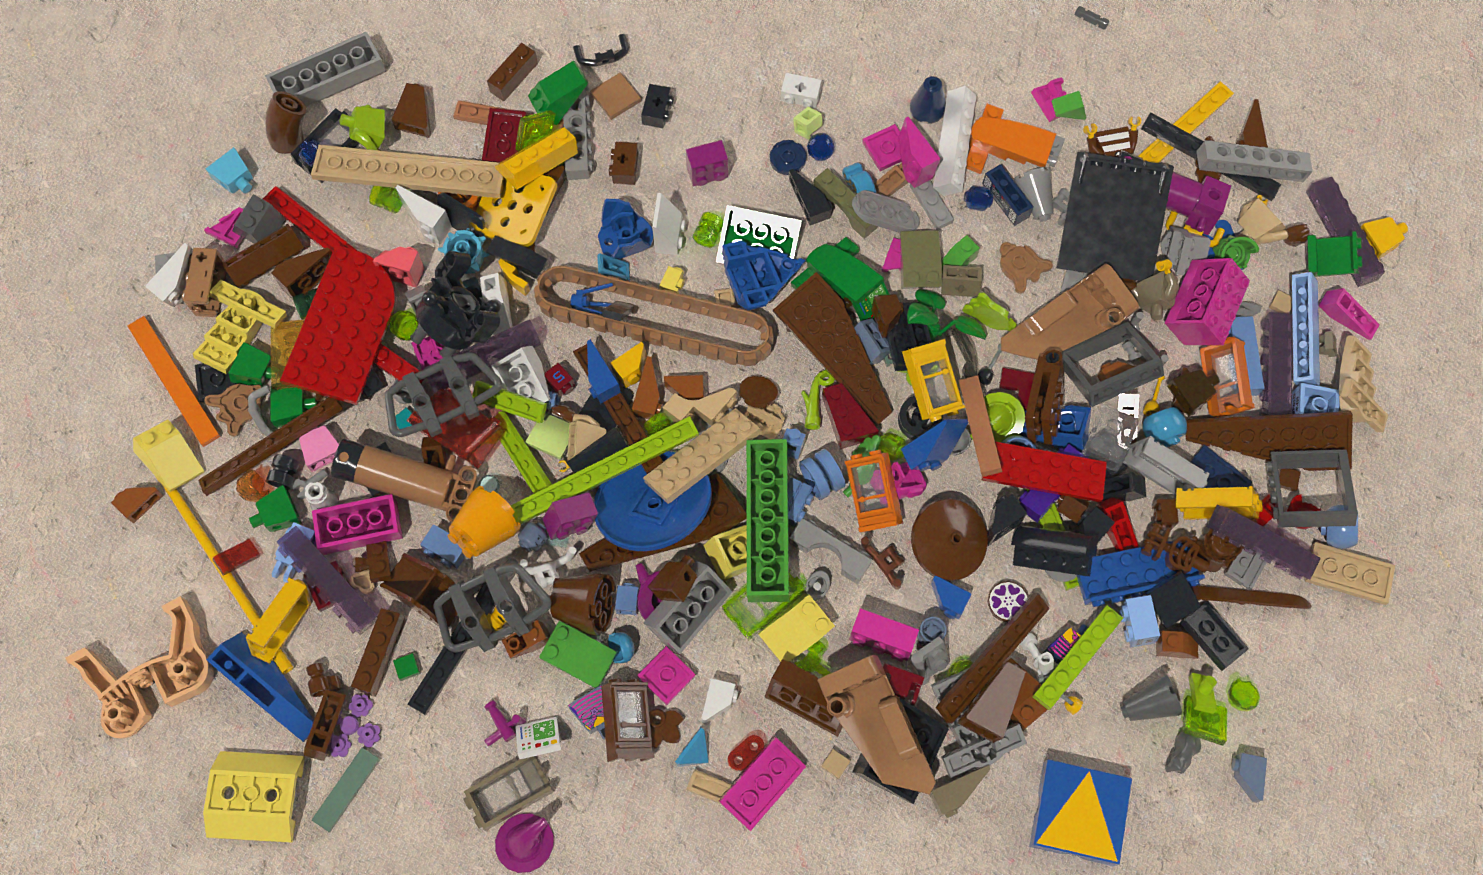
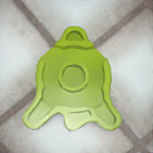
M980 292L977 298H972L969 304L964 305L962 309L965 314L978 319L982 324L992 329L1011 331L1017 326L1012 318L1007 317L1009 312L993 302L983 292Z

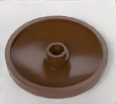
M943 499L927 505L916 517L911 532L914 556L919 565L933 577L937 576L947 581L966 578L980 567L986 555L988 538L984 522L971 506L959 500Z

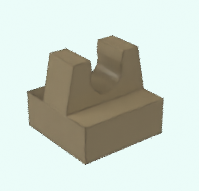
M1333 331L1325 332V335L1319 336V344H1324L1322 347H1319V354L1328 355V357L1337 356V339Z

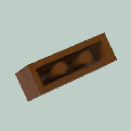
M521 42L487 80L490 93L505 101L538 64L536 52Z

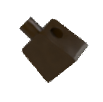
M1196 370L1173 378L1167 387L1189 417L1215 395L1216 389L1214 386L1219 384L1220 380L1215 373L1206 377L1202 370Z

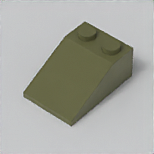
M900 231L901 289L942 287L939 231Z

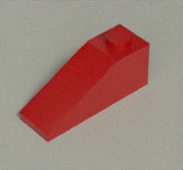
M1112 497L1096 504L1095 506L1115 522L1107 532L1115 550L1120 552L1139 548L1124 502Z

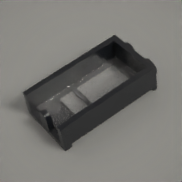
M335 108L290 153L294 163L311 175L319 145L355 148L359 144V142L349 137V127L340 125L341 115H348L345 111L341 112Z

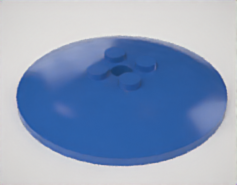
M667 451L659 456L664 462L676 452ZM639 465L600 485L594 499V505L598 512L594 519L596 525L609 542L623 549L651 551L670 546L688 536L706 516L712 499V488L708 475L668 504L645 483L643 477L647 474L642 466ZM659 504L656 508H650L652 505Z

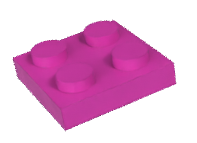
M895 124L862 140L863 145L879 171L902 162L898 143L900 131Z
M666 646L637 677L642 682H648L647 687L667 706L696 677V674Z

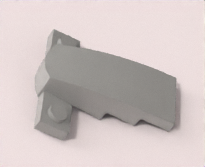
M968 669L931 684L938 704ZM967 706L952 724L948 723L960 748L941 756L948 775L953 777L973 767L978 768L991 765L998 761L1003 754L1027 744L1020 724L1016 722L1008 726L1004 738L993 743L957 724L959 718L968 708Z

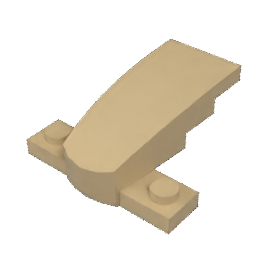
M1347 336L1339 378L1341 411H1351L1353 423L1366 422L1376 432H1384L1388 414L1373 400L1377 388L1371 383L1374 370L1369 366L1372 353L1355 336Z

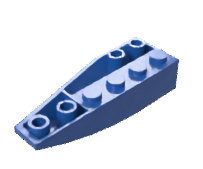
M242 632L221 643L206 660L297 738L305 742L309 736L314 719L275 661L272 660L268 664L252 656L245 638L246 635Z

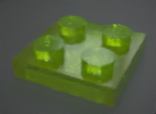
M550 110L521 117L515 149L519 152L553 131L555 113Z
M1187 695L1184 699L1183 733L1224 746L1227 742V708L1216 705L1217 710L1214 714L1194 710L1192 697Z

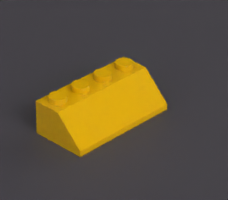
M565 127L556 129L495 165V169L518 190L578 154L576 137Z

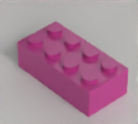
M393 494L312 510L316 546L322 555L365 547L367 544L403 539L398 503Z

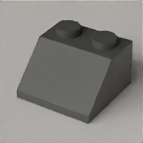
M253 194L235 222L232 231L248 241L256 243L280 229L286 219L270 203Z

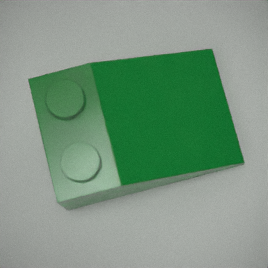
M571 61L539 81L530 91L528 98L539 118L558 125L588 85V81L575 61Z

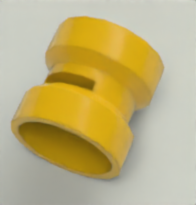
M496 607L492 614L486 616L490 626L495 631L502 629L503 625L507 623Z

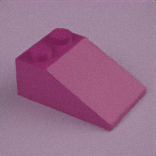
M908 116L902 125L898 136V143L905 179L916 188L933 178L940 157Z

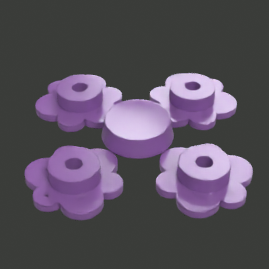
M354 695L352 697V703L348 706L352 710V716L342 718L341 710L337 725L340 724V729L344 734L339 736L333 735L328 750L333 757L338 755L340 757L347 756L348 749L351 747V742L348 741L347 735H352L356 731L360 736L358 742L364 743L368 748L372 747L374 742L380 740L379 734L381 730L379 726L367 723L365 727H359V722L356 719L361 715L367 716L368 710H371L373 707V702L368 700L367 695Z

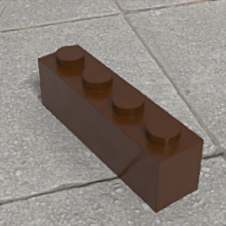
M286 224L222 262V265L237 287L244 286L257 275L265 274L269 268L282 264L284 259L289 256L297 255L304 247L289 224Z
M383 608L380 609L351 684L354 690L376 697L405 618L400 613Z

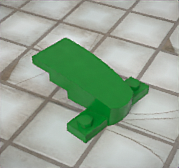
M845 237L835 246L824 244L814 249L806 259L808 268L791 281V287L796 290L817 272L832 290L837 292L843 299L846 297L853 304L858 305L884 283V277L854 257L859 252V247Z

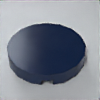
M782 140L776 143L770 151V164L779 174L789 175V170L791 169L798 173L805 166L806 151L801 144H797L793 140Z

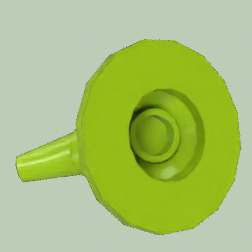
M1003 392L986 395L984 401L994 441L1002 442L1007 437L1019 436L1025 424V410L1020 401L1011 394Z

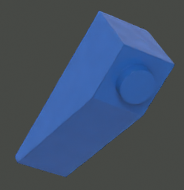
M590 339L587 341L588 381L591 386L588 390L593 399L597 398L601 404L621 393L618 382Z

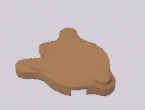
M1005 242L1000 246L1001 270L1006 277L1013 281L1015 291L1019 294L1025 292L1027 280L1036 283L1042 272H1049L1053 267L1051 261L1039 258L1026 245L1021 247Z
M235 384L227 388L222 394L206 396L205 404L210 407L220 408L216 419L226 423L228 434L236 437L241 427L253 419L248 412L249 395L262 387L260 385L247 386ZM262 397L256 399L259 408H261Z

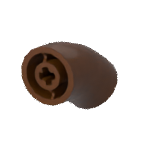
M282 91L275 92L269 102L266 112V136L274 151L288 154L304 140L302 122L307 109L298 97Z

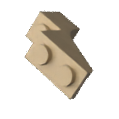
M727 388L699 400H687L675 393L663 406L664 415L675 423L689 416L693 420L694 414H696L712 426L725 416V412L729 408L732 409L738 401L737 391L733 388Z

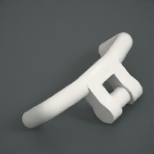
M572 546L564 556L555 561L534 567H527L528 562L525 559H522L519 564L530 575L535 576L537 583L542 588H546L548 585H553L555 578H559L556 569L571 561L577 550ZM548 573L549 577L545 578L543 574Z

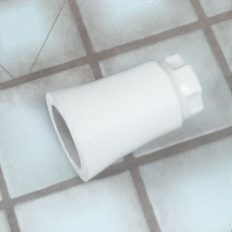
M319 482L309 483L305 487V497L310 503L312 510L338 505L336 494L328 490L323 484Z

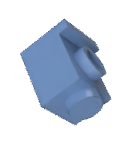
M787 428L783 439H787L788 445L797 447L796 451L788 448V457L797 460L804 446L806 435L798 429Z

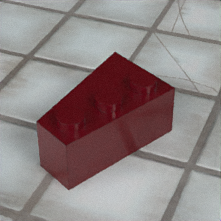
M842 383L823 388L822 399L840 449L861 444L867 437L872 439L874 435H878L879 430Z

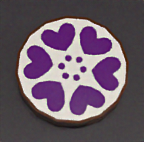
M1010 581L1001 582L994 586L988 595L987 603L990 612L998 620L1008 623L1026 603L1028 594L1017 583Z

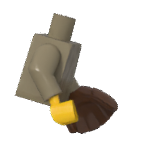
M1168 259L1156 263V268L1162 272L1137 284L1135 280L1120 278L1138 302L1139 307L1150 313L1153 320H1161L1163 318V311L1174 306L1176 293L1179 289L1178 277L1174 275L1173 271H1170L1172 262Z

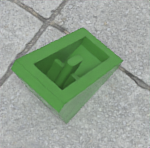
M1080 91L1052 100L1056 117L1080 120L1087 118Z

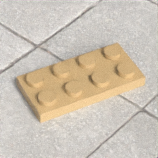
M1315 542L1312 544L1305 582L1387 605L1389 603L1395 565Z

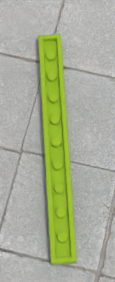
M689 416L510 505L515 511L513 516L516 522H519L521 525L547 512L552 502L581 495L699 436V433Z

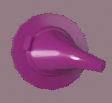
M639 563L635 566L641 586L637 596L638 609L642 618L646 620L662 601L648 588V585L660 571L650 575L643 563Z
M531 813L518 814L508 819L500 827L495 839V852L499 861L508 870L517 873H528L540 868L549 859L554 848V835L547 820L544 817Z

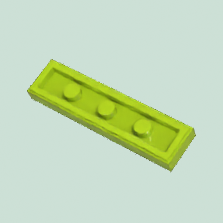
M475 381L472 397H477L494 385ZM502 388L497 394L482 402V404L538 423H543L547 403Z

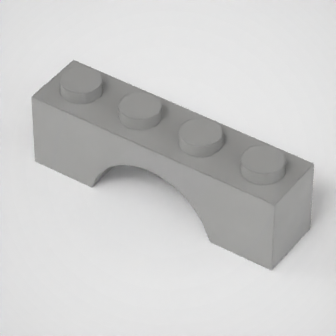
M802 518L792 533L789 544L804 553H808L816 548H826L833 551L840 559L841 575L858 585L871 564L870 556L864 551H856L849 542L836 539L832 532L821 530L812 520L808 519L806 521Z

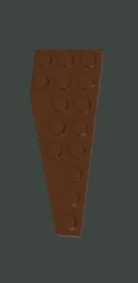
M815 272L776 306L773 312L838 384L842 383L865 414L878 426L892 413L890 406L880 388L877 377L872 370L870 361L856 334L842 299Z
M1351 411L1186 420L1187 432L1185 439L1189 442L1209 447L1211 445L1222 448L1225 451L1232 450L1240 452L1242 455L1270 461L1271 452L1347 450L1349 466L1352 469L1353 414ZM1337 467L1303 468V470H1307V471L1337 470Z
M716 473L709 477L712 499L706 516L698 527L682 540L657 550L633 551L618 547L604 538L580 552L579 555L589 572L709 540L713 536L721 534L747 519V513Z

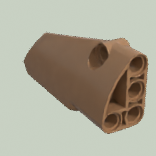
M1104 264L1001 338V351L1038 360V356H1043L1048 350L1062 352L1117 326L1137 311L1139 304L1110 265ZM1109 315L1113 317L1114 322L1109 320Z

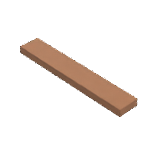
M458 100L453 117L456 120L487 125L489 109L498 107ZM527 113L526 133L546 136L554 130L564 127L563 119H561L558 125H554L539 118L536 114Z
M977 375L959 380L982 477L1000 473L1002 468L979 377Z

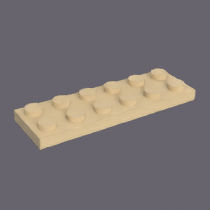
M735 408L644 476L643 479L652 490L669 504L746 445V440H753L760 435L761 430Z

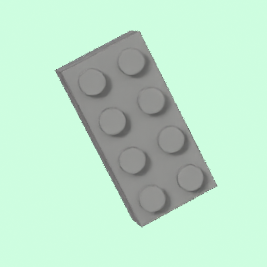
M698 561L691 567L697 574V578L685 601L662 600L644 621V624L669 649L678 654L682 653L733 592L708 565Z

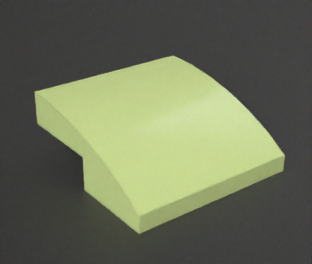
M545 413L543 423H536L525 443L530 447L562 460L568 449L569 423Z

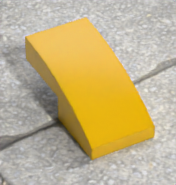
M500 259L498 263L507 281L517 291L527 296L530 292L528 282L518 277L516 267Z

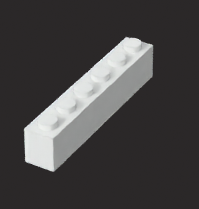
M967 86L950 90L947 93L938 151L940 161L935 171L933 188L943 196L962 192L976 102V94Z

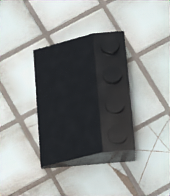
M899 698L931 768L949 728ZM861 753L852 773L911 804L915 803L919 794L918 791L883 784Z

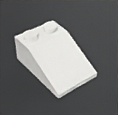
M397 185L395 188L401 202L422 233L423 238L430 243L435 242L440 245L452 228L446 210Z
M657 193L652 226L655 253L678 255V249H682L683 237H680L681 231H685V220H682V213L662 193Z
M184 243L145 286L160 300L172 307L179 305L183 301L182 292L186 288L185 278L186 273L189 272V257L193 253V248Z
M533 346L522 347L491 365L494 372L500 377L503 389L544 403L550 400L542 363Z

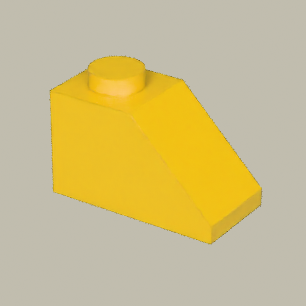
M642 342L610 362L613 373L625 388L636 384L641 378L647 355Z

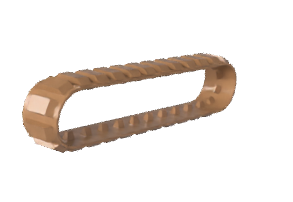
M564 265L553 266L543 271L537 278L538 285L534 287L536 303L540 306L541 312L549 318L557 319L559 322L567 324L571 322L575 323L576 326L591 327L596 331L611 332L616 336L631 337L632 340L647 341L652 345L660 347L663 345L672 350L687 351L688 354L703 355L708 359L716 361L720 359L724 360L725 363L732 365L740 364L744 365V367L756 365L761 360L764 361L771 353V345H773L774 338L772 327L767 325V319L759 313L755 314L747 309H737L731 307V305L717 304L711 300L697 299L686 294L680 295L674 291L660 290L654 286H644L637 282L623 281L617 277H607L601 275V273L587 272L580 268H570ZM558 282H571L591 288L613 283L612 287L602 290L750 326L761 332L760 337L761 340H764V343L762 345L759 344L755 350L741 351L624 321H617L600 315L555 305L551 301L548 302L545 300V298H548L546 290Z

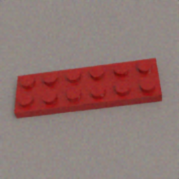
M995 441L1002 472L981 477L982 481L1101 502L1103 500L1107 462Z

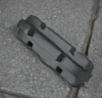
M1082 6L1076 9L1075 16L1083 17V20L1095 26L1099 25L1098 27L1103 30L1107 28L1109 24L1108 19L1100 18V15L1090 10L1086 11V8Z

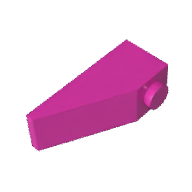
M1344 288L1327 291L1319 304V307L1330 318L1368 340H1372L1380 325Z

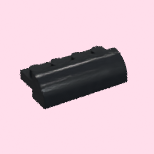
M920 302L902 303L903 312L900 314L899 322L887 335L895 371H908L902 351L932 343L927 325L920 323L908 324V308L912 303L921 304ZM935 362L922 365V373L929 371Z
M1020 526L1016 529L1011 545H1015L1013 565L1090 576L1092 557L1097 554L1099 535Z

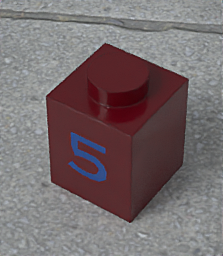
M559 363L544 373L546 383L555 393L559 394V397H562L564 394L567 395L573 390L575 386L573 378Z

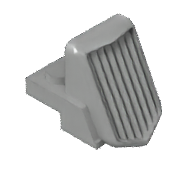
M1170 226V229L1160 241L1163 260H1170L1172 262V269L1178 275L1185 274V270H1188L1192 260L1207 259L1211 240L1208 237L1189 233L1186 229Z

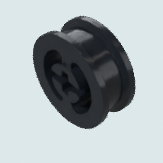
M915 396L908 398L902 404L898 415V425L901 432L911 440L917 439L943 420V415H941L942 419L934 421L931 427L923 429L927 426L929 419L918 420V416H921ZM930 397L933 409L940 407L938 402ZM915 408L912 414L910 425L907 420L906 413L910 409Z

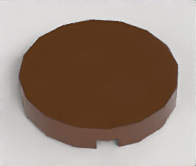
M751 376L741 382L739 396L749 406L766 408L770 404L772 406L777 400L778 389L767 378Z

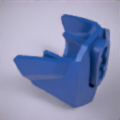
M620 199L604 200L601 215L602 227L598 233L602 253L615 259H621L650 248L653 242V229L634 210L631 204Z

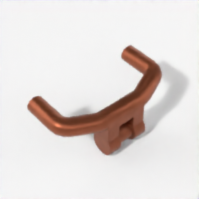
M863 537L861 545L882 570L892 587L897 590L900 589L901 581L896 578L892 571L901 566L905 561L897 555L896 549L893 546L878 554L869 543V539ZM887 557H890L893 561L889 565L885 561Z

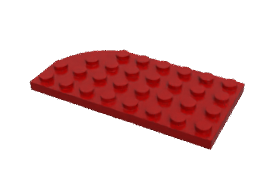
M335 245L280 378L282 384L358 405L395 308V293L392 281L382 265H379V267L375 266L374 258L363 252Z

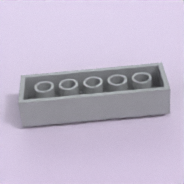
M366 31L269 73L265 77L273 93L278 91L290 93L298 97L305 106H308L383 73L385 68Z

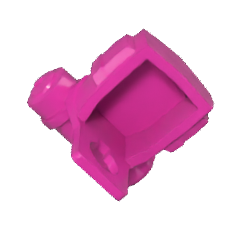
M898 462L893 463L891 468L898 500L921 495L927 485L920 470H911L907 462L898 464ZM875 470L870 484L877 495L884 494L885 490L881 471ZM886 496L880 497L881 506L883 508L888 507Z

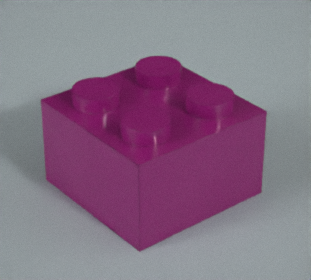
M722 140L686 149V165L692 186H703L712 181H722L728 178V157Z
M588 492L552 502L542 519L550 539L558 538V540H563L571 534L581 535L587 532L598 512Z

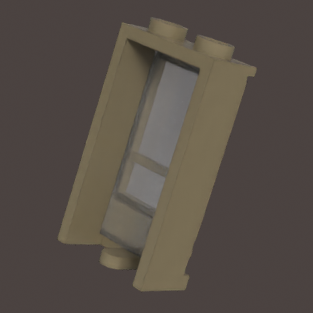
M533 756L519 759L465 790L466 797L463 800L468 809H473L476 816L473 819L479 829L482 827L485 831H488L490 828L545 796L552 794L554 791L536 757Z

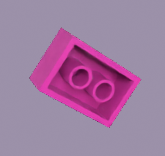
M860 608L849 640L853 641L852 644L861 648L867 646L872 648L874 653L880 655L886 653L891 655L892 659L903 662V660L908 661L912 653L919 629Z

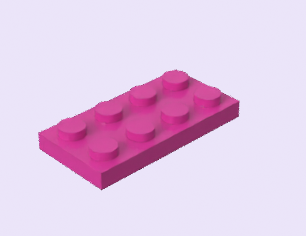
M774 737L718 802L751 831L806 768V765L782 742Z

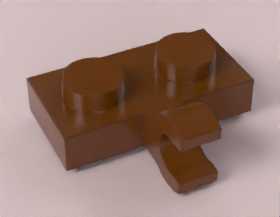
M386 541L367 544V559L362 557L352 559L355 572L369 570L371 583L392 579Z

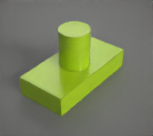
M1192 672L1188 678L1193 709L1214 714L1217 710L1214 687L1217 684L1216 679L1209 675L1206 676Z

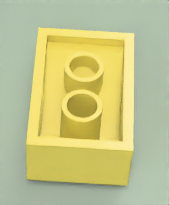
M168 419L133 438V452L169 492L204 473L203 468L186 441Z
M747 525L715 535L703 545L718 577L722 581L747 571Z
M803 594L762 629L758 635L780 662L782 659L791 661L820 640L835 625L809 594Z

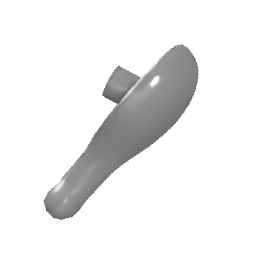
M816 571L807 579L805 592L814 601L821 599L828 592L830 587L829 575L825 571Z

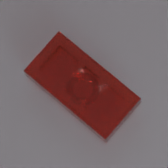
M247 539L214 556L212 560L224 576L259 558L260 553L251 540Z

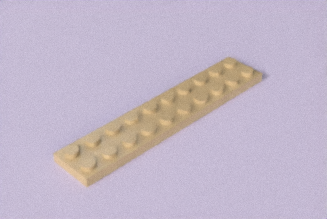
M328 145L318 146L311 172L313 180L393 188L399 185L405 189L493 198L501 197L504 177L495 169V165L499 164L497 162Z

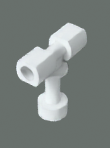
M1029 633L1020 645L1023 650H1029L1035 659L1033 666L1039 668L1038 679L1041 676L1047 679L1053 672V656L1049 652L1041 654L1035 646L1038 642L1032 633Z

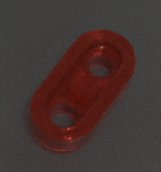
M757 735L747 737L728 755L729 767L734 771H743L763 751L765 747L763 739ZM755 743L758 745V749L753 751L750 749V745ZM737 757L742 759V763L739 765L734 762V759Z

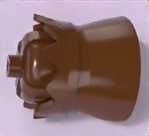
M1224 526L1211 528L1208 533L1201 535L1197 542H1195L1200 546L1197 556L1210 562L1207 570L1209 572L1219 571L1222 564L1235 560L1242 552L1240 548L1241 539L1236 536L1235 529H1226Z

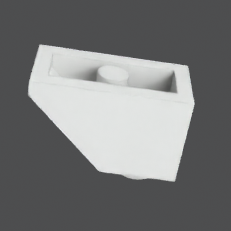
M711 678L701 719L702 723H708L730 709L732 702L736 703L739 692L735 690L736 684Z

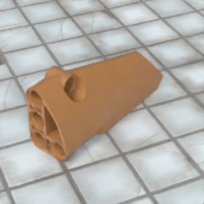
M878 655L866 657L818 679L817 681L827 701L828 712L837 718L881 782L930 795L936 780L899 697L892 690ZM836 701H840L843 704L841 712L835 709Z

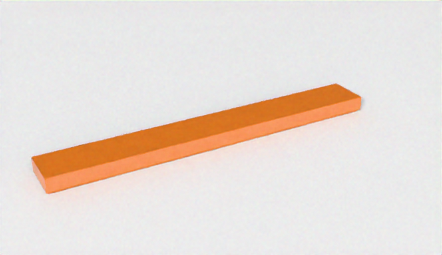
M142 316L127 325L200 444L205 447L221 437L147 318Z

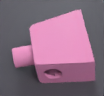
M325 425L319 428L316 426L299 438L305 463L311 472L333 462L339 444Z

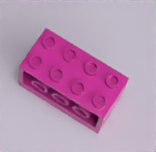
M1232 258L1192 260L1175 298L1174 306L1171 307L1164 324L1183 345H1224L1250 280Z

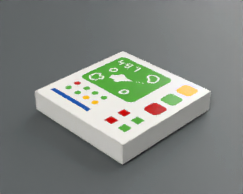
M557 717L516 726L519 759L561 750Z

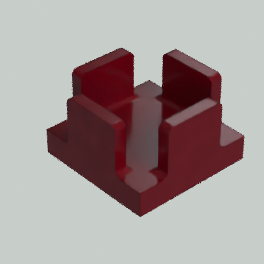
M884 663L883 669L894 694L905 700L909 690L914 691L910 703L914 706L925 677Z

